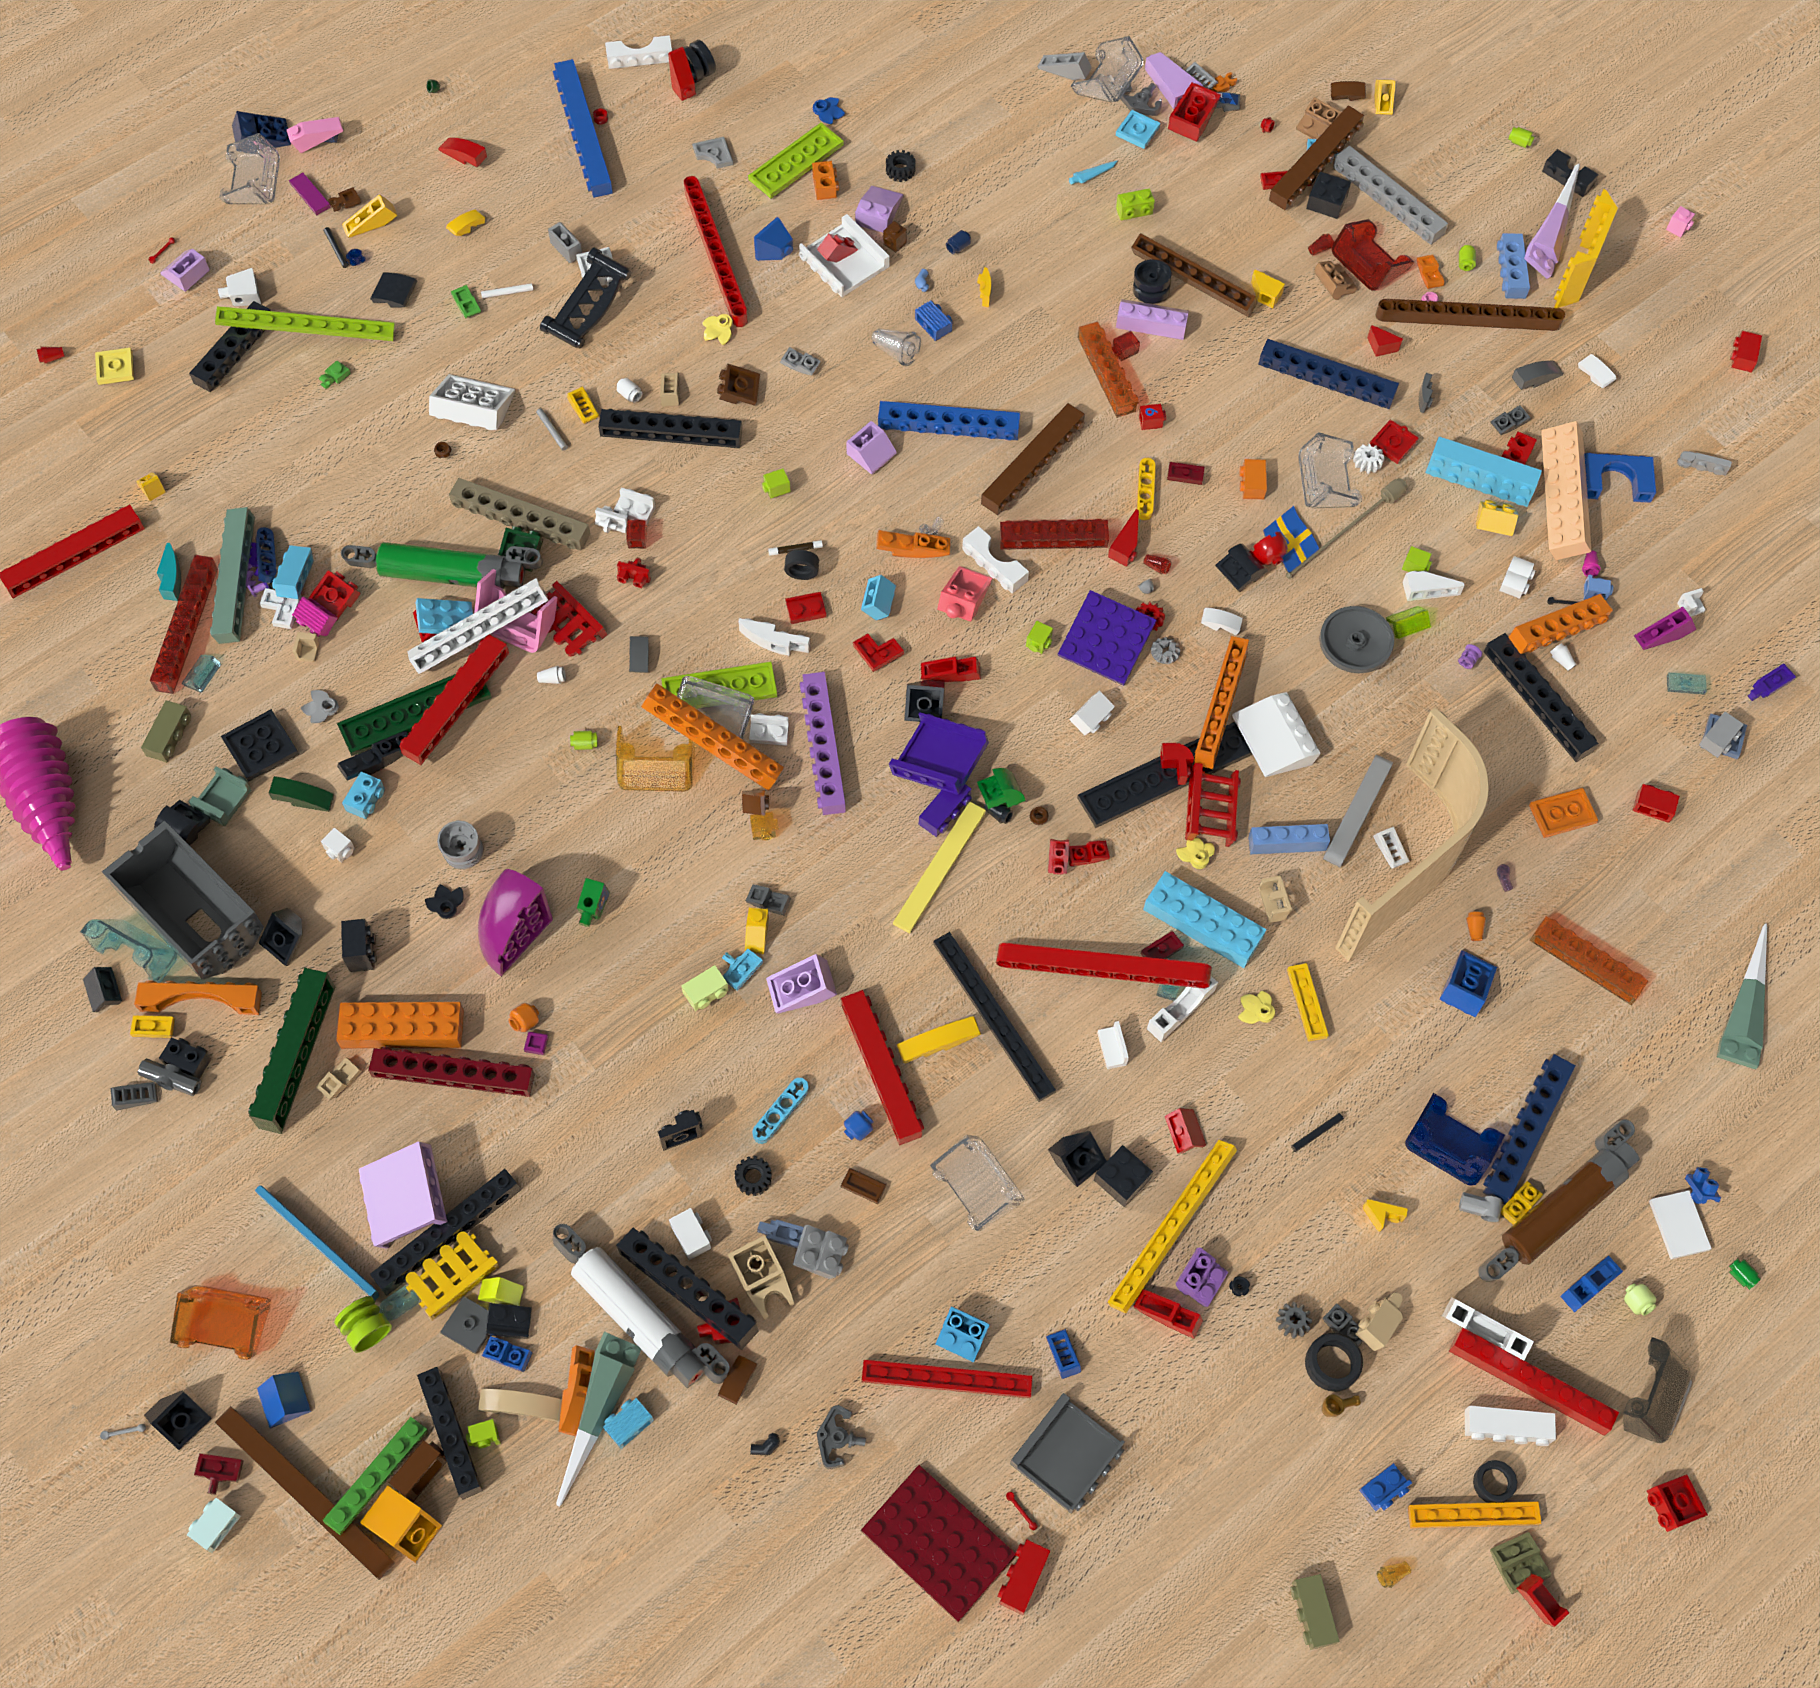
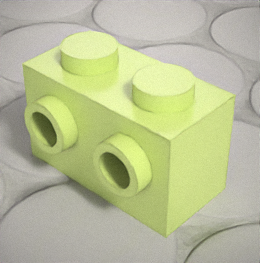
M715 965L681 985L684 996L695 1011L706 1008L711 1001L724 997L727 991H729L728 983Z

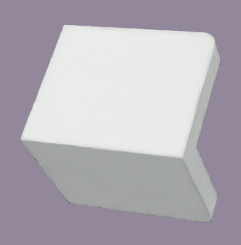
M1703 589L1682 594L1677 604L1680 608L1684 607L1690 616L1704 613L1705 608L1700 600L1704 592Z

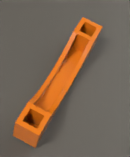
M147 980L145 982H138L134 1005L140 1012H161L181 1001L210 999L224 1003L238 1014L259 1015L262 992L258 985L253 983H245L244 985H236L231 982L225 984H216L214 982L197 984L191 981L185 983H176L174 981L157 983L156 981Z

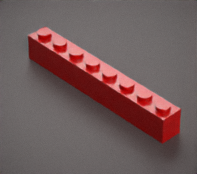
M129 504L86 526L84 529L72 533L63 540L55 542L53 545L21 560L19 563L0 572V579L14 599L143 531L145 528Z
M490 634L479 642L478 648L468 656L463 667H459L455 677L447 682L443 692L436 696L434 703L425 710L421 720L415 723L409 735L402 739L399 747L405 757L419 765L424 763L508 656L509 650L506 643Z
M861 990L842 997L841 1007L900 1146L921 1138L924 1126L920 1118L917 1119L914 1113L917 1111L913 1100L909 1101L907 1096L909 1090L906 1083L901 1082L900 1076L902 1074L900 1068L893 1063L894 1054L891 1047L887 1048L885 1044L887 1038L884 1030H880L877 1025L880 1022L876 1012L872 1013L870 1008L872 1006L869 995L865 996L864 991Z
M1463 1327L1456 1334L1449 1349V1352L1603 1436L1609 1433L1614 1426L1619 1414L1618 1411Z

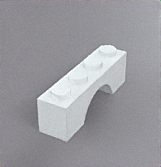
M670 35L653 37L652 42L648 46L640 49L629 48L622 41L605 43L609 69L669 62L668 53L672 51Z
M978 526L963 538V551L968 556L973 557L980 567L985 568L992 578H996L1005 590H1009L1013 594L1028 582L1029 571L1017 560L1002 562L995 559L989 552L991 537Z
M1211 976L1208 988L1186 987L1173 1003L1166 1008H1162L1149 1020L1147 1030L1162 1042L1215 991L1218 982Z

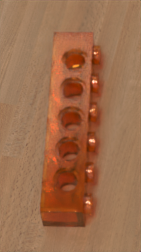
M1098 321L1080 326L1077 338L1116 418L1136 412L1137 404H1139L1138 397L1133 393L1132 385L1125 377L1124 368L1119 365L1118 356L1112 351L1111 342L1107 341L1104 328L1100 327Z
M1547 916L1529 940L1631 1006L1648 983V980L1642 974L1632 971L1623 962L1616 961L1607 952L1597 949L1588 940H1583L1575 932L1564 928L1555 919L1548 918ZM1552 935L1557 936L1559 940L1554 939ZM1569 946L1574 947L1576 951L1571 950ZM1586 957H1590L1593 962L1587 960ZM1603 968H1607L1610 973L1606 972ZM1620 978L1626 980L1627 984L1623 983Z

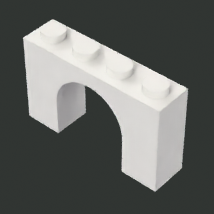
M1452 1297L1442 1315L1446 1319L1522 1360H1525L1534 1342Z

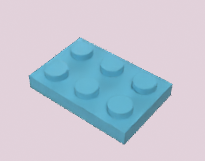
M417 598L415 602L419 633L439 634L473 614L472 602Z

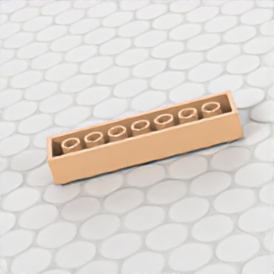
M1577 421L1541 430L1549 551L1555 560L1591 552L1583 432Z

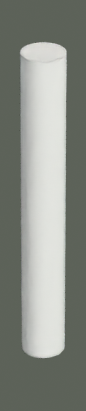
M531 283L481 291L482 298L532 291L533 286Z

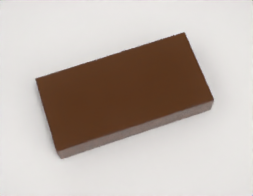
M849 1168L841 1183V1188L878 1204L886 1184Z

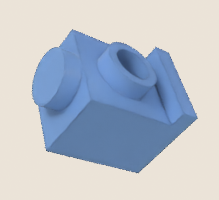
M1588 575L1584 583V600L1601 594L1607 600L1608 596L1612 595L1613 592L1611 580L1592 578V575Z

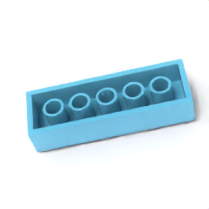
M1438 437L1425 473L1433 477L1445 479L1451 483L1463 485L1466 488L1481 491L1484 494L1499 497L1502 500H1508L1528 507L1542 470Z
M1166 871L1146 899L1143 908L1144 911L1242 968H1245L1267 930Z

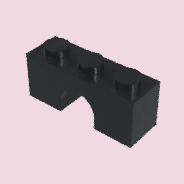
M1557 149L1546 160L1542 172L1565 186L1573 171L1568 168L1571 157ZM1584 166L1578 171L1574 192L1584 197L1595 185L1599 174Z

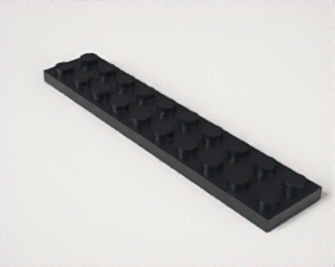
M1236 722L1226 725L1213 769L1202 768V771L1206 774L1215 773L1253 755ZM1200 738L1184 745L1193 754L1192 766L1195 764V752ZM1159 756L1078 794L1077 799L1095 828L1189 785V778H1187L1186 785H1178L1177 769L1161 768V758Z

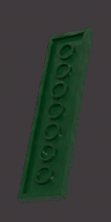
M456 674L338 722V728L351 756L372 748V744L400 732H411L413 725L421 720L425 710L432 706L436 696L443 692L447 682L452 680ZM486 684L467 708L492 698Z

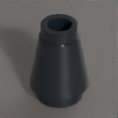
M986 804L984 806L987 813L999 823L1007 824L1013 816V810L1006 805L1000 804L988 809Z

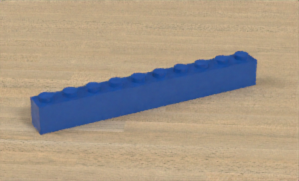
M574 60L554 63V80H558L556 83L558 93H562L560 95L562 105L565 104L566 106L563 107L566 117H569L567 119L569 129H573L571 131L573 142H577L575 149L576 153L580 154L578 156L580 166H584V169H582L584 179H588L586 181L588 192H592L593 198L613 194L611 180Z

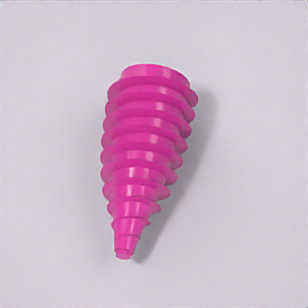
M20 717L0 724V795L6 800V807L13 812L14 820L21 823V829L25 833L30 834L34 842L42 844L43 851L49 854L59 870H67L71 867L72 863L69 842L72 833L69 832V827L75 822V819L68 815L75 810V804L69 802L74 796V791L68 788L72 783V778L67 775L69 765L63 762L66 754L60 749L62 746L61 739L56 737L58 729L53 724L46 723L38 717Z

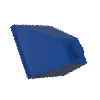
M776 217L754 236L755 259L758 261L782 260L792 253L793 238L780 218Z

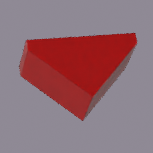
M1371 325L1367 337L1376 357L1399 352L1403 338L1374 325Z

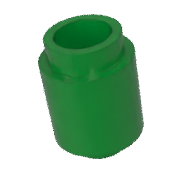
M1737 1258L1729 1265L1731 1268L1729 1273L1743 1287L1746 1286L1749 1290L1761 1280L1758 1276L1759 1273L1745 1259L1740 1261Z

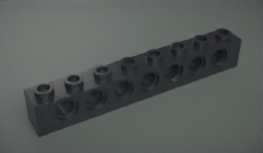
M601 409L598 425L600 437L728 448H740L742 438V421L735 419L727 420L700 416L692 417L668 415L665 413Z
M1504 633L1488 642L1484 650L1486 656L1573 760L1578 762L1593 753L1599 744L1595 736L1589 733L1584 723L1578 720L1573 714L1572 709L1562 701L1560 695L1551 688L1549 682L1529 662L1525 653L1520 654L1508 635Z
M503 1169L446 1214V1223L430 1226L370 1273L371 1277L385 1295H389L406 1281L408 1273H417L422 1269L424 1260L436 1258L440 1255V1248L442 1246L454 1244L457 1241L458 1233L469 1232L521 1190L517 1182L506 1169Z
M633 1227L619 1241L616 1246L621 1256L740 1350H743L759 1332L756 1325L757 1321L753 1316L742 1313L741 1308L735 1302H728L721 1291L718 1289L714 1291L710 1288V1284L701 1277L699 1279L689 1266H682L675 1255H668L664 1252L665 1249L658 1242L653 1243L650 1241L649 1236L644 1231H637ZM641 1249H647L643 1253H638ZM656 1261H662L660 1264L654 1265ZM671 1273H677L675 1276L669 1277ZM692 1284V1287L684 1289L686 1285ZM703 1296L708 1297L704 1301H699V1299ZM719 1308L723 1309L720 1313H714ZM732 1321H739L737 1325H730Z

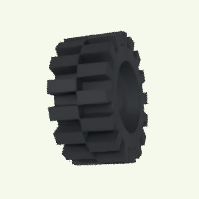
M896 150V153L894 151L891 152V155L889 154L886 158L887 176L889 175L890 179L893 178V181L899 179V182H902V179L904 181H908V178L911 179L915 174L916 164L913 154L910 155L908 151L905 153V150H902V152ZM904 164L906 167L898 168L895 165Z
M749 1156L747 1160L742 1159L741 1164H737V1169L734 1173L735 1182L742 1193L745 1192L748 1196L750 1194L756 1196V1193L761 1195L764 1190H768V1186L771 1185L772 1173L767 1161L764 1162L763 1158L758 1159L757 1156L750 1159ZM751 1169H756L761 1173V1178L756 1183H750L745 1178L746 1173Z

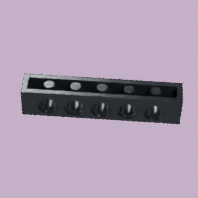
M253 301L247 308L271 311L256 301ZM231 326L189 372L193 383L211 392L219 385L224 376L230 372L232 367L240 361L241 357L251 349L255 341L262 336L265 329Z
M434 1367L418 1374L417 1377L459 1497L464 1500L483 1492L442 1372L438 1367Z

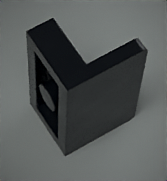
M93 967L83 978L92 1012H98L104 1005H119L122 1002L112 967Z

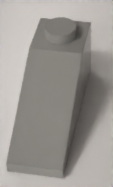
M1085 52L1044 55L1037 66L1040 70L1071 80L1086 79L1092 68Z

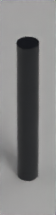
M324 228L323 231L342 267L347 268L349 264L330 228Z
M1340 1113L1336 1114L1291 1145V1148L1294 1152H1297L1344 1120L1343 1116Z

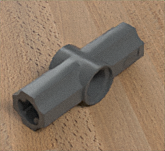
M147 1058L142 1060L137 1072L139 1076L156 1082L166 1090L172 1091L175 1089L190 1096L197 1095L202 1083L201 1079L183 1073L181 1069L174 1065L166 1064L165 1066Z

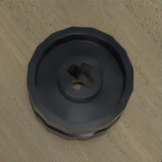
M698 39L690 43L689 47H683L694 83L701 81L704 76L707 77L715 73L716 64L714 58L703 41Z
M1154 259L1139 263L1134 271L1133 293L1139 301L1149 304L1164 301L1170 293L1172 274L1170 267L1165 262Z

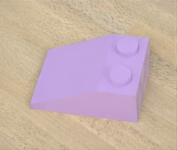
M871 186L858 204L855 211V222L860 227L883 233L892 223L903 194Z
M817 954L766 978L777 1014L818 1004L837 995L828 962Z

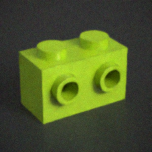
M1150 188L1118 194L1116 210L1121 221L1153 215L1155 201Z

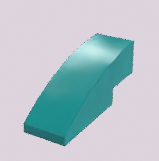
M166 543L157 570V575L161 581L159 592L165 600L178 601L181 589L180 565L171 543Z

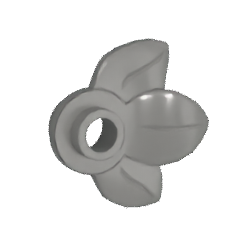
M312 690L311 697L313 701L301 707L304 714L311 716V723H321L328 716L334 715L338 711L339 705L335 699L329 698L326 692Z

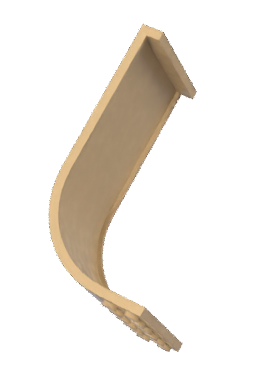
M1436 708L1429 712L1406 766L1441 799L1450 815L1454 835L1372 905L1363 896L1356 902L1335 947L1348 961L1352 960L1449 875L1484 812L1489 784L1482 757L1473 743L1461 732V729L1449 721L1446 715Z

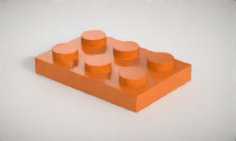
M1583 788L1533 801L1529 804L1544 838L1590 826L1598 822V818Z

